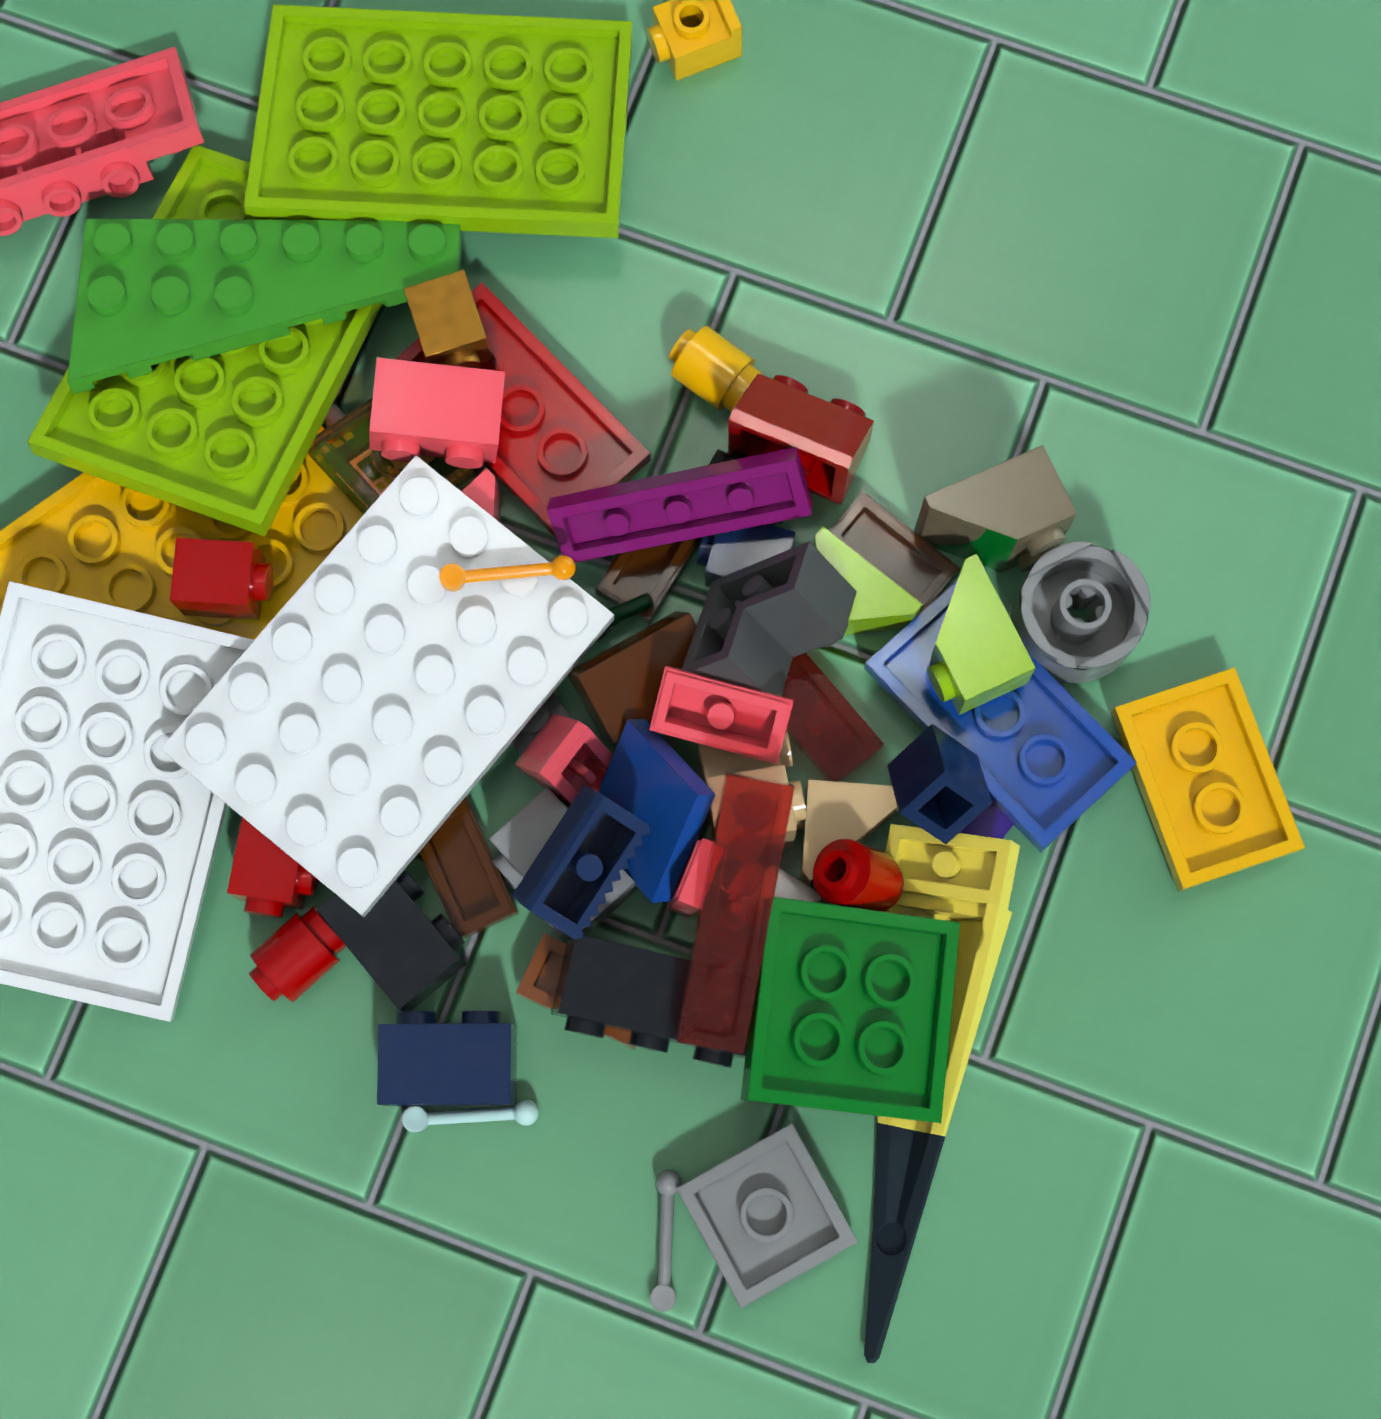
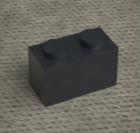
M406 870L400 874L365 917L360 915L336 894L316 909L397 1009L402 1012L412 1011L467 964L457 952L466 942L442 913L433 920L427 916L416 902L425 893Z

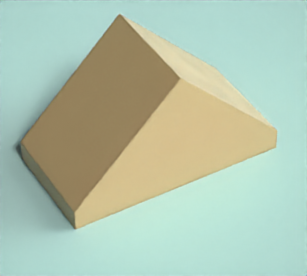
M808 780L805 798L807 819L804 820L800 871L802 882L809 887L814 884L813 868L815 861L822 849L829 843L838 839H851L862 843L898 812L892 786Z

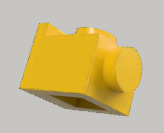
M669 0L652 7L653 26L646 28L647 38L656 61L661 63L667 60L675 81L742 56V25L731 0Z

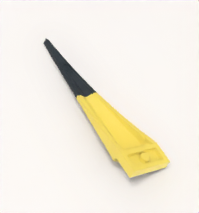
M896 824L890 825L885 853L897 862L903 876L904 887L898 902L884 912L960 922L941 1123L878 1116L873 1234L864 1356L867 1363H875L881 1355L1012 915L1008 907L1020 845L1012 840L958 833L951 841L944 844L922 828Z

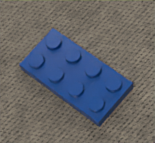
M956 581L866 661L864 669L923 731L933 724L978 756L992 803L1041 853L1126 775L1137 762L1030 654L1029 656L1036 668L1028 684L961 715L958 714L951 699L942 702L931 684L927 667L933 665L931 656L951 601Z

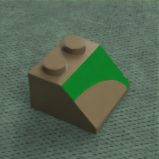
M1041 445L924 496L914 532L936 549L963 559L977 554L983 566L1001 573L1018 565L1022 572H1028L1040 557L1053 548L1060 546L1066 540L1065 535L1077 513L1044 446Z

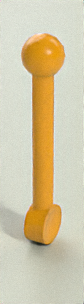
M566 555L557 556L549 563L463 570L461 566L450 563L441 569L439 579L444 589L455 592L460 590L465 583L548 575H553L559 580H567L574 575L576 565L574 560Z

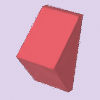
M552 714L515 765L542 787H548L561 802L570 807L583 785L597 792L599 791L613 754L591 729L579 720Z

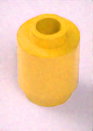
M707 325L702 327L697 333L691 329L686 330L677 340L668 357L674 363L671 377L719 411L725 407L732 412L758 373L764 375L753 367L755 360Z

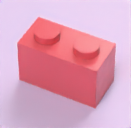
M377 357L369 428L370 450L381 451V455L384 458L398 462H410L415 455L419 458L420 455L445 458V462L448 465L465 469L480 468L483 466V462L496 463L505 371Z

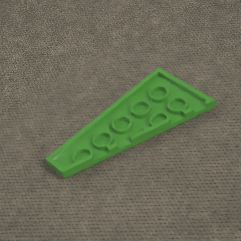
M86 219L67 378L69 387L73 394L95 389L94 381L127 372L129 379L153 373L152 365L184 356H188L194 361L290 335L289 327L322 319L324 325L347 319L345 312L376 303H381L386 307L406 303L408 301L403 288L461 270L462 231L460 224L382 220Z

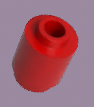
M838 839L825 846L819 853L813 868V882L816 891L825 901L838 906L884 912L898 902L903 892L904 880L897 862L887 853L851 839Z
M313 906L303 916L295 913L250 954L251 959L257 966L249 972V975L258 987L274 1002L284 995L294 1003L340 961L337 954L346 945Z

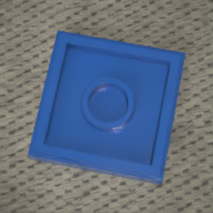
M627 719L598 792L649 825L650 834L641 836L643 846L634 848L636 857L627 859L628 869H624V871L635 881L636 886L651 903L670 902L716 794L658 732L649 730L650 723L646 719Z

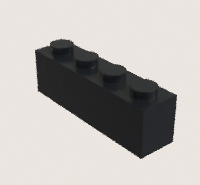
M585 935L579 939H573L569 936L551 1014L567 1018L564 1028L566 1031L602 1039L606 1027L631 1032L629 1045L668 1053L670 1042L695 1047L693 1060L731 1068L734 1056L745 1059L754 975Z

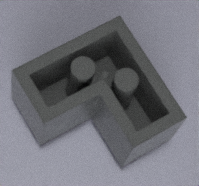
M810 542L716 579L711 583L681 670L783 696L784 684L793 657L819 647H829L838 640L843 639L857 591Z

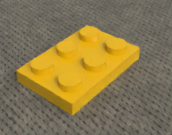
M1235 667L1117 706L1111 711L1125 751L1137 762L1132 770L1178 892L1305 848Z

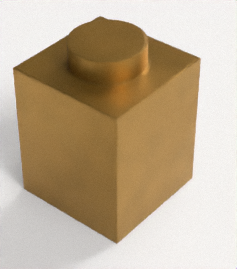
M464 270L403 288L427 363L479 369L481 363L493 360Z

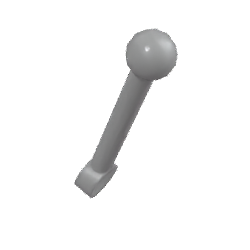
M663 1170L658 1174L655 1181L656 1188L661 1193L657 1286L651 1291L650 1303L654 1309L661 1312L672 1309L677 1298L676 1291L670 1286L674 1194L678 1192L676 1188L681 1186V1178L673 1170Z

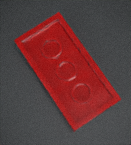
M481 282L471 293L493 360L481 363L479 369L505 371L496 463L483 462V464L556 538L547 513V506L551 497L628 482L651 461V455L603 404ZM419 338L395 358L396 360L427 363Z

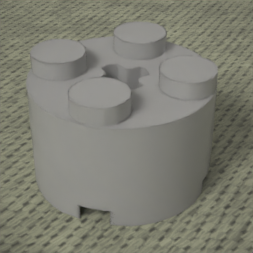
M1069 542L1048 551L1034 564L1016 595L1012 605L1011 621L1027 652L1060 684L1085 683L1098 680L1113 672L1136 647L1147 625L1151 598L1143 574L1126 555L1115 549L1110 551L1094 546L1091 542ZM1071 605L1076 611H1082L1087 608L1091 613V617L1086 623L1081 617L1074 619L1069 614L1068 610Z

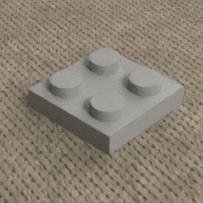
M793 1123L676 1188L740 1308L754 1302L858 1242Z

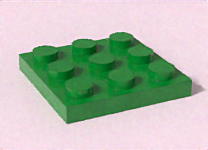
M773 896L764 897L762 900L740 1100L941 1123L960 922Z

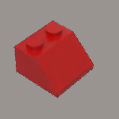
M758 373L733 408L728 419V453L732 454L734 450H738L747 455L755 456L797 447L809 492L842 505L869 444L874 420L865 417V412L859 406L849 401L834 398L831 402L808 394V389L795 379L783 375H775L771 379Z

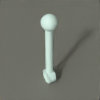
M522 1100L515 1107L427 1112L423 1107L412 1106L405 1110L402 1122L408 1131L417 1133L424 1131L428 1125L516 1120L520 1125L528 1126L536 1122L539 1110L537 1105L531 1100Z

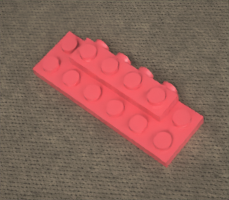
M171 47L0 103V236L14 234L20 229L22 222L46 214L56 217L70 216L80 208L81 203L107 194L115 198L128 197L137 191L139 184L154 179L150 160L168 154H175L184 149L205 143L184 67L176 47Z

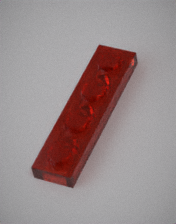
M725 772L677 1026L676 1040L678 1043L744 1054L795 788L792 784Z

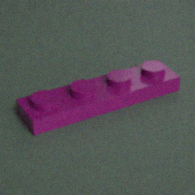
M793 447L551 497L547 506V513L562 555L571 557L574 562H580L812 515V499L798 449Z

